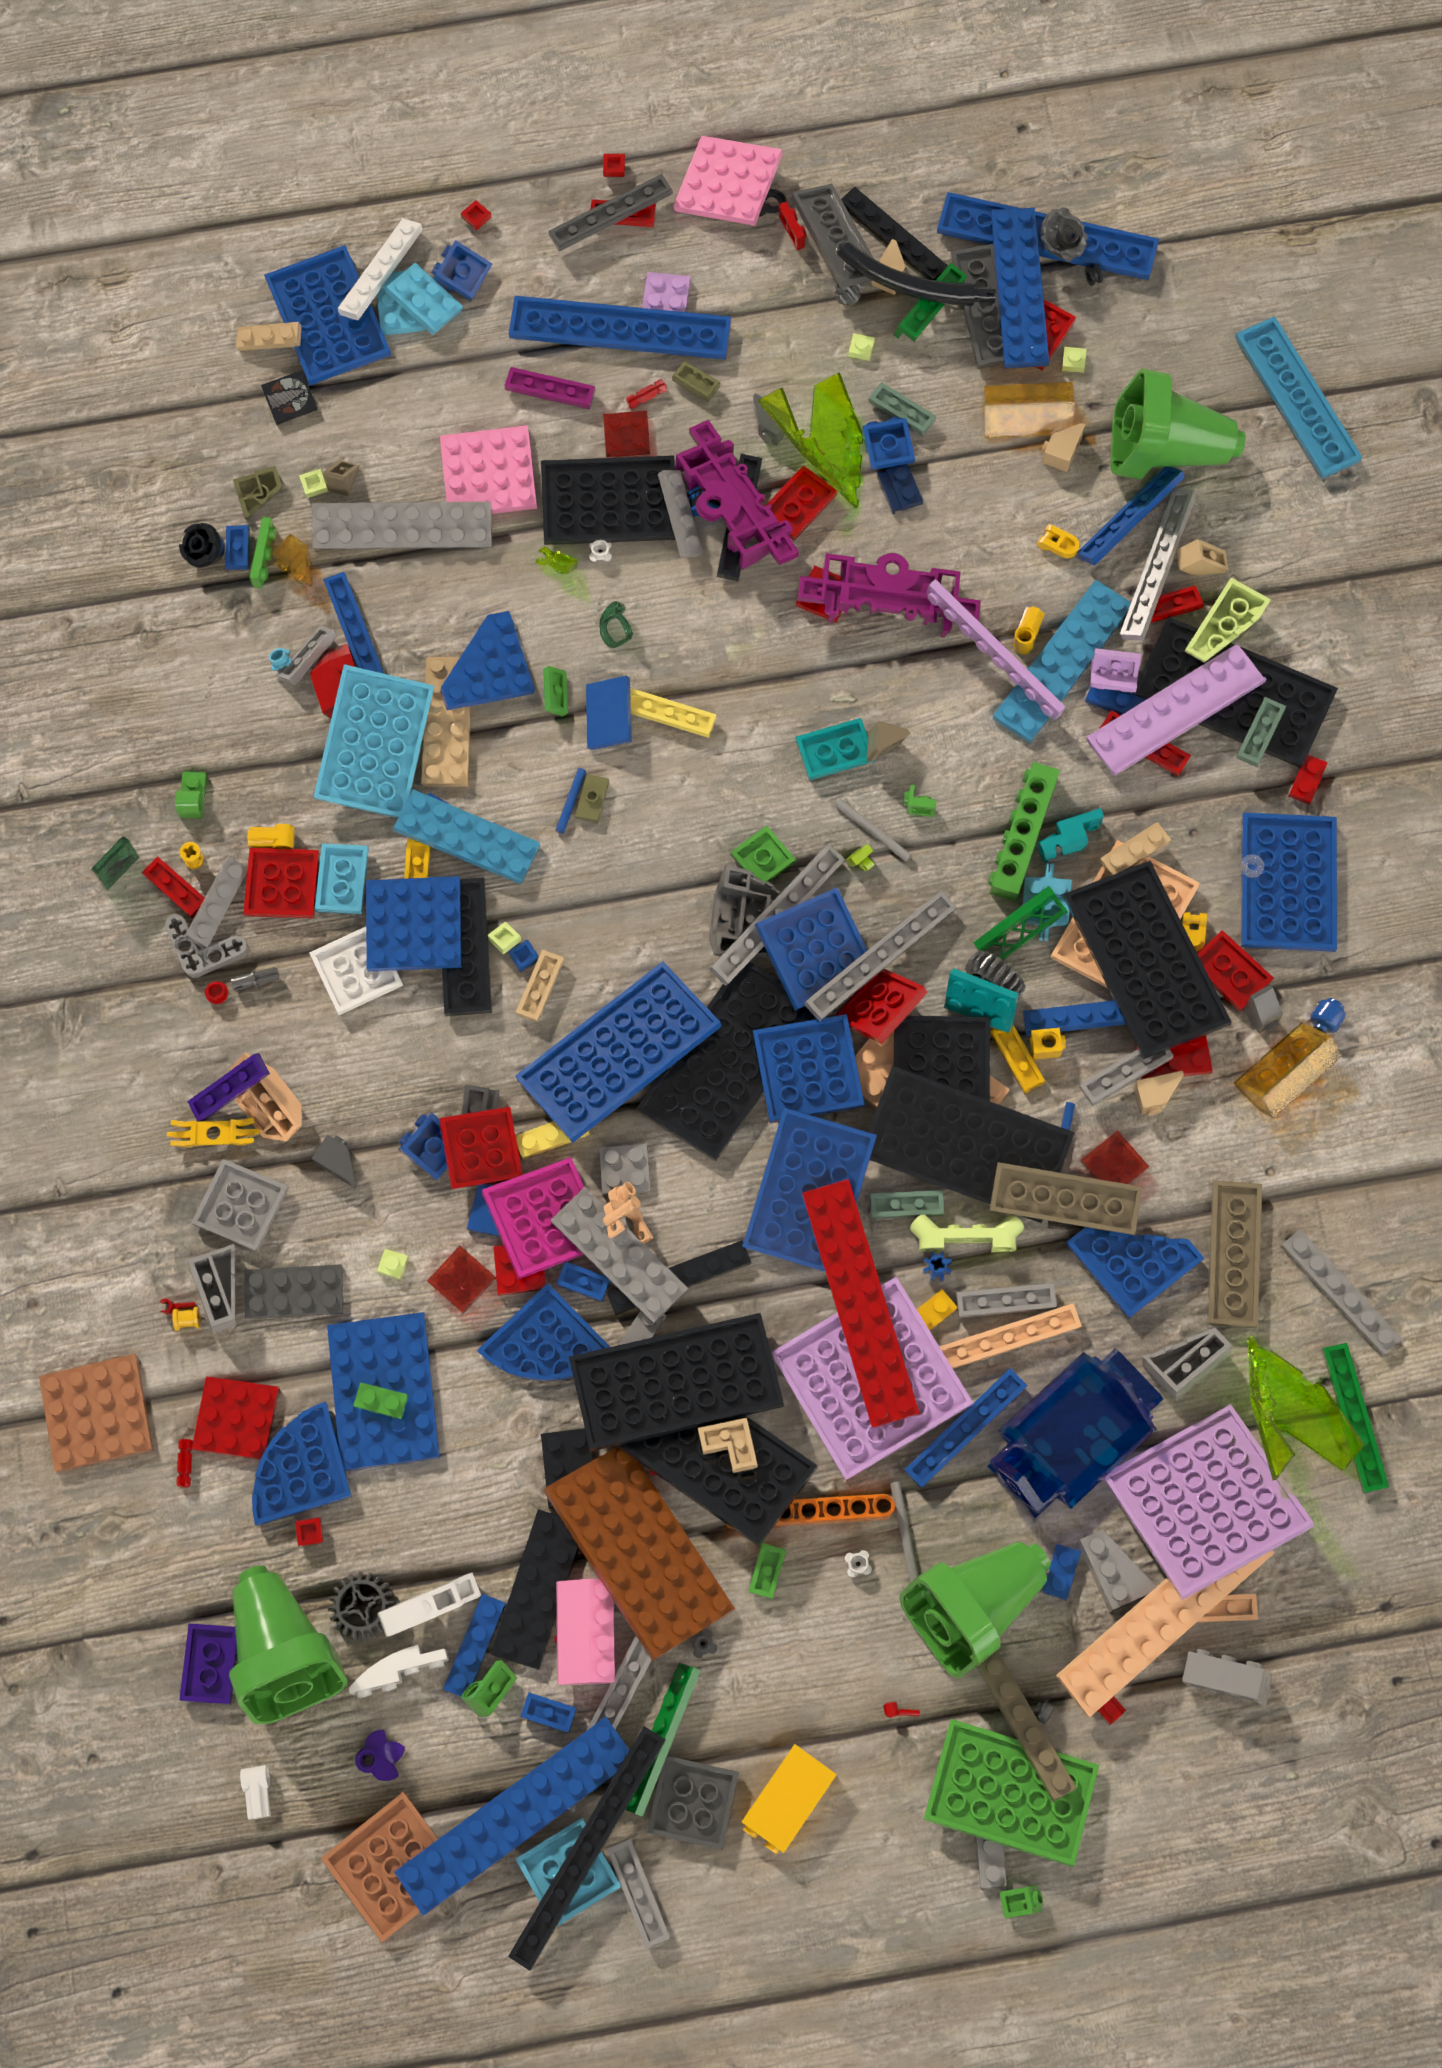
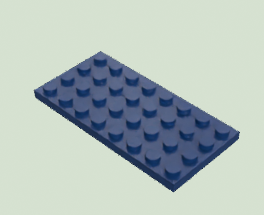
M662 961L516 1074L515 1077L567 1138L574 1143L717 1031L722 1025L712 1012Z

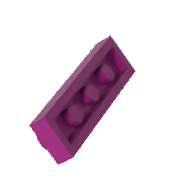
M510 367L504 385L506 391L590 409L596 391L593 385Z

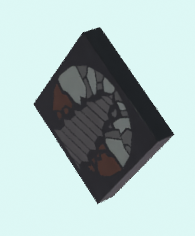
M302 370L261 385L276 425L318 410Z

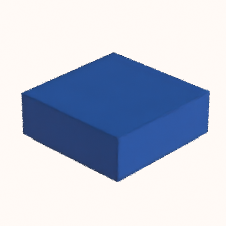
M528 939L508 951L520 972L536 964L539 958Z

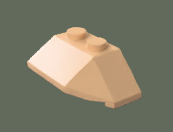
M243 1053L230 1068V1071L251 1055ZM265 1064L270 1075L238 1096L235 1102L247 1118L254 1117L255 1123L253 1125L256 1129H260V1135L263 1138L288 1141L302 1126V1104L276 1070Z

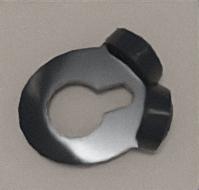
M769 189L765 200L769 197H774L778 200L779 204L786 202V197L782 192L776 189ZM764 202L759 217L764 216L766 213H778L779 205L772 206Z

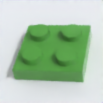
M765 826L730 852L731 857L742 869L753 872L754 876L764 882L772 881L796 863L793 855L768 826Z

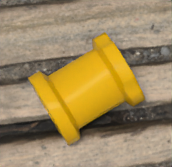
M187 842L181 846L179 851L180 857L188 868L197 869L203 865L205 858L196 843Z
M199 1307L185 1311L173 1310L172 1316L175 1331L187 1327L200 1329L201 1314Z

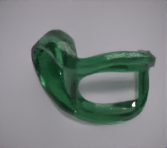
M619 601L609 604L602 612L599 621L601 638L610 648H616L627 643L633 636L629 622L622 615L626 607ZM616 618L620 621L626 634V638L619 642H615L607 630L608 622Z

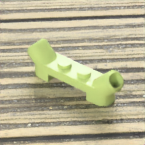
M1008 1214L996 1228H987L983 1224L973 1225L972 1228H962V1225H949L948 1228H939L926 1215L918 1216L910 1226V1231L919 1238V1251L931 1253V1251L941 1253L944 1250V1243H991V1252H1012L1016 1250V1237L1024 1230L1023 1222L1014 1214Z

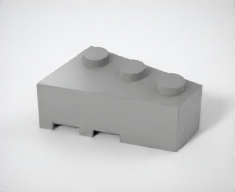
M235 1244L188 1260L189 1270L212 1334L236 1326Z
M1212 1328L1187 1338L1186 1341L1176 1345L1164 1347L1163 1350L1151 1355L1150 1353L1144 1355L1142 1366L1176 1401L1229 1357L1232 1345L1216 1328Z
M1103 1529L1078 1541V1547L1110 1613L1146 1597L1156 1588L1153 1582Z
M1197 1649L1196 1653L1188 1652L1182 1682L1187 1686L1212 1693L1234 1696V1699L1241 1701L1246 1699L1258 1702L1259 1706L1265 1707L1272 1677L1261 1668L1262 1664L1247 1661L1245 1665L1237 1663V1659L1234 1657L1222 1655L1220 1659L1212 1657V1653L1209 1651Z

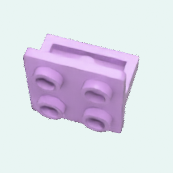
M1095 648L1094 657L1091 661L1090 686L1098 689L1136 692L1141 654Z

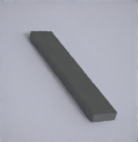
M660 174L549 230V236L560 252L672 195L673 190L663 174Z

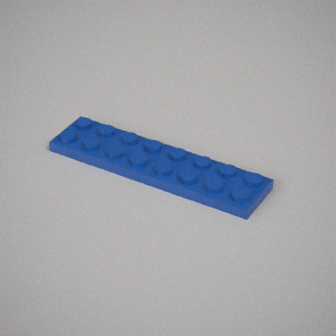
M1035 207L991 210L1004 368L1048 366L1049 355Z

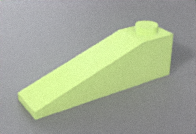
M1230 578L1185 649V652L1205 663L1258 621L1271 599Z

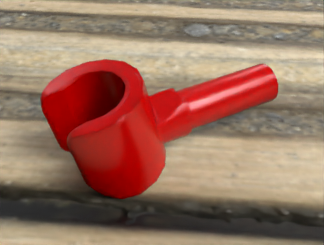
M162 1299L160 1301L162 1304H169L167 1310L160 1311L166 1315H172L174 1309L180 1310L196 1307L195 1302L174 1303L169 1299Z
M897 1702L883 1705L885 1716L888 1718L903 1715L920 1716V1710H898Z

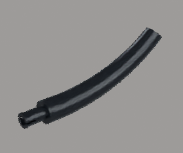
M850 242L846 243L837 252V256L867 278L891 290L914 298L961 306H973L974 302L994 304L996 300V295H994L996 294V289L975 288V285L971 283L942 282L913 276L873 259Z

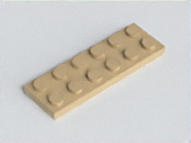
M426 657L425 683L434 685V690L423 735L422 787H468L471 706L446 710L440 691L442 684L460 657Z

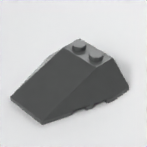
M725 865L713 901L709 941L713 955L721 956L776 899L781 891L774 888L770 882H764L757 878L753 872L747 869ZM765 946L753 958L769 956Z

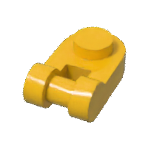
M1048 524L1044 530L1045 534L1039 538L1037 546L1042 550H1049L1066 559L1075 557L1080 546L1078 539L1074 535ZM1052 538H1057L1058 541L1054 542Z
M1184 912L1182 924L1198 954L1205 945L1207 913L1192 915L1190 912ZM1190 924H1198V930L1189 929Z

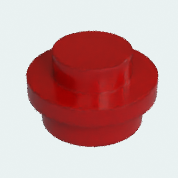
M220 981L210 983L205 989V997L211 1004H222L229 995L227 986Z

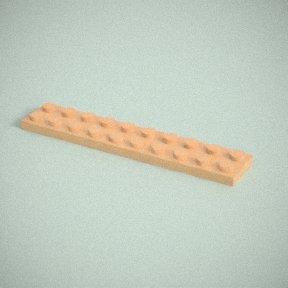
M1272 1550L1184 1600L1181 1599L1167 1577L1060 1671L1056 1677L1084 1714L1091 1717L1274 1554V1551Z

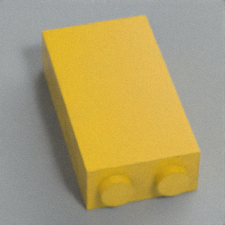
M794 1744L742 1820V1823L745 1825L743 1830L754 1839L758 1835L765 1839L766 1843L764 1846L776 1855L779 1851L784 1853L837 1774Z

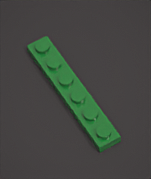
M1348 1343L1325 1347L1322 1349V1353L1362 1492L1365 1494L1387 1489L1389 1484Z
M679 1663L673 1673V1679L663 1698L662 1706L652 1728V1731L665 1738L666 1742L626 1808L627 1811L643 1817L701 1670Z

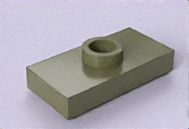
M685 360L672 376V381L706 402L710 401L721 386V382Z
M590 774L586 775L575 815L576 819L599 823L609 785V778Z

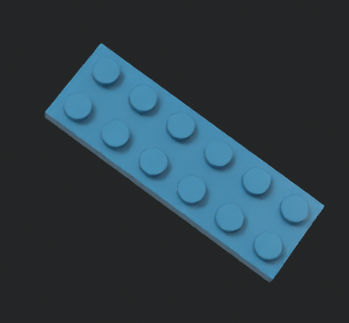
M414 789L394 826V832L521 885L540 848V842Z

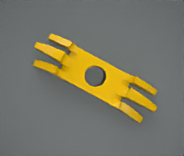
M254 1117L242 1120L230 1119V1121L204 1122L171 1120L172 1126L191 1130L167 1132V1137L189 1140L170 1141V1146L176 1147L203 1145L241 1146L254 1143V1138L236 1139V1137L243 1138L260 1134V1129H236V1126L244 1127L255 1123ZM218 1127L220 1129V1136L214 1140L207 1137L209 1128Z

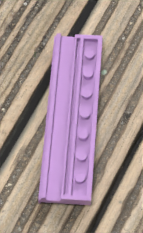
M1236 644L1087 736L1086 741L1099 759L1109 768L1110 774L1116 776L1265 683L1266 678L1261 675L1240 646Z

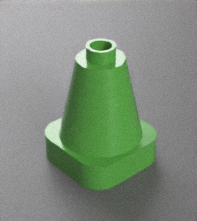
M1142 368L1121 392L1114 408L1111 438V472L1113 475L1141 480L1152 467L1225 465L1230 461L1231 457L1239 458L1245 447L1246 435L1244 431L1238 430L1235 420L1172 391L1170 374Z
M1015 1542L952 1567L939 1562L915 1578L900 1593V1604L905 1615L941 1666L951 1676L959 1679L984 1662L1000 1648L1001 1635L1046 1584V1571L1050 1569V1561L1039 1545L1032 1543L1027 1546L1022 1542Z
M255 1566L243 1571L238 1576L239 1584L232 1592L238 1664L229 1672V1678L238 1705L255 1724L273 1723L325 1701L345 1689L348 1680L337 1651L325 1634L317 1632L278 1573L268 1572L265 1566Z

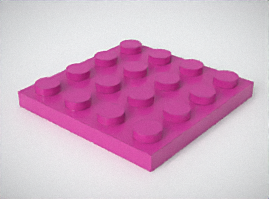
M571 1157L482 1190L486 1205L518 1279L584 1255L551 1223V1219L584 1188Z

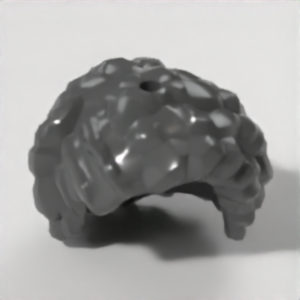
M1068 208L1052 209L1051 212L1046 214L1040 230L1044 249L1049 251L1050 254L1056 255L1059 259H1064L1065 262H1069L1075 259V257H1080L1087 246L1086 240L1088 239L1087 234L1084 232L1085 226L1078 217L1072 216Z

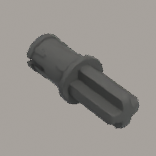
M275 967L257 972L251 970V973L231 977L232 986L235 992L251 987L259 988L260 984L279 980V972Z

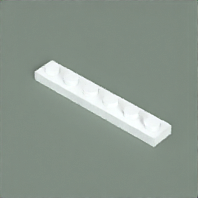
M402 218L338 307L339 315L359 320L422 232L421 223Z

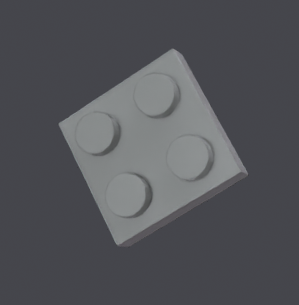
M647 1144L599 1147L603 1196H608L610 1190L616 1186H622L625 1182H630L634 1186L636 1193L651 1192Z

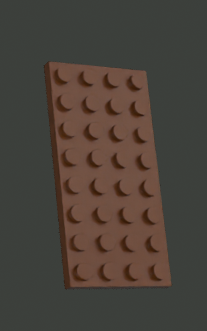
M618 1447L543 1490L652 1661L735 1609L641 1464Z

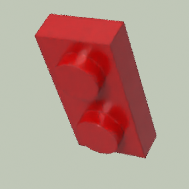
M787 201L779 204V219L797 251L805 248L807 234L803 225L799 226L795 210L793 208L790 209Z
M1307 755L1288 797L1310 805L1328 762Z

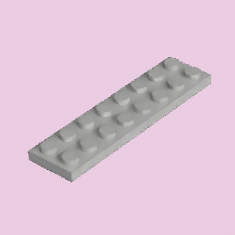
M312 503L313 549L492 548V503Z

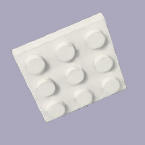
M366 927L309 952L338 1015L403 986L397 971H367Z

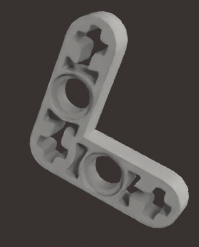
M175 914L166 920L165 927L181 966L187 976L191 978L203 976L242 959L248 953V944L241 936H232L199 951L196 943L184 937L189 926L182 916ZM178 922L183 935L178 936V933L173 928V923ZM183 941L191 942V948L188 951L183 952L179 950V945ZM235 943L240 945L239 952H236L234 949ZM225 947L230 955L228 957L226 956V953L223 950V948ZM217 951L222 954L218 962H211L209 960L213 952ZM191 956L194 962L198 964L195 971L190 968L191 964L188 958Z

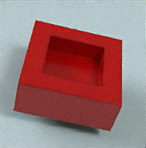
M603 154V177H625V154Z
M477 200L461 212V218L476 231L492 218L491 212Z
M320 1517L295 1521L298 1547L324 1543Z

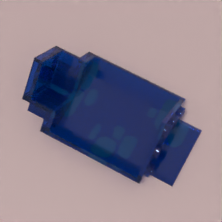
M1116 1348L1102 1361L1096 1356L1091 1357L1083 1352L998 1430L1007 1445L990 1460V1464L987 1467L993 1474L995 1473L1003 1480L1006 1488L1017 1499L1023 1501L1034 1518L1039 1516L1056 1499L1072 1509L1157 1430L1151 1421L1153 1416L1150 1412L1164 1399Z

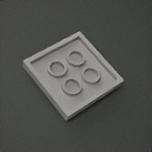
M222 1159L191 1224L258 1253L289 1187Z

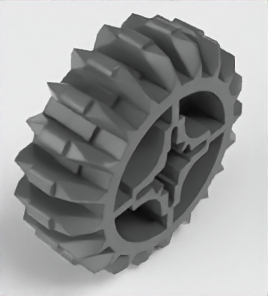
M979 950L970 957L965 966L966 973L1019 993L1018 1000L1025 991L1024 981L1014 971V968L1010 967L1001 958L987 951Z
M358 1572V1580H355V1577L350 1574L348 1575L350 1583L347 1584L341 1579L339 1582L343 1588L341 1590L337 1587L333 1588V1591L338 1596L337 1598L329 1597V1601L336 1603V1606L328 1607V1611L336 1612L335 1615L330 1617V1620L332 1622L339 1620L335 1625L336 1630H341L345 1627L342 1632L343 1636L347 1637L352 1631V1640L356 1641L360 1633L361 1640L366 1641L367 1633L373 1639L377 1637L376 1629L382 1634L384 1633L379 1616L372 1622V1610L379 1606L381 1602V1611L397 1605V1602L388 1600L395 1593L393 1591L385 1593L390 1585L386 1582L380 1586L382 1577L378 1576L373 1581V1573L369 1572L365 1580L363 1572ZM359 1587H372L380 1595L364 1597ZM352 1591L353 1602L343 1610L344 1600ZM360 1599L368 1603V1607L364 1611L365 1614L357 1609V1606H360L358 1605ZM359 1615L364 1621L365 1626H352L345 1618Z

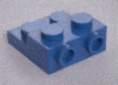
M455 240L452 246L447 244L441 255L444 257L441 264L437 262L431 273L434 275L433 279L448 292L454 290L471 301L490 270L492 263Z
M894 417L880 423L872 421L862 427L863 441L871 470L915 462L906 418Z
M423 1113L414 1123L417 1126L411 1134L406 1132L399 1140L401 1146L398 1150L415 1165L421 1167L434 1180H438L447 1169L439 1118L433 1113H428L427 1116Z

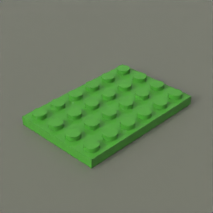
M951 1719L923 1820L1074 1867L1099 1765L1056 1752L1075 1784L1076 1790L1053 1802L1017 1739Z

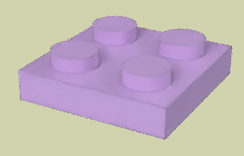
M647 272L642 308L686 312L691 277Z

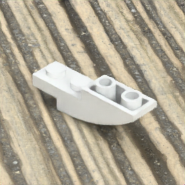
M468 1573L377 1614L386 1637L458 1608L480 1597L481 1593L473 1573Z
M415 1645L395 1652L367 1669L349 1687V1692L352 1695L357 1694V1698H363L372 1695V1690L382 1688V1692L397 1689L396 1684L403 1683L402 1672H404L405 1676L419 1673V1668L429 1666L430 1670L444 1667V1662L450 1661L448 1651L440 1649L422 1654L421 1646Z

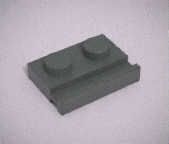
M465 1085L461 1114L497 1109L500 1090Z

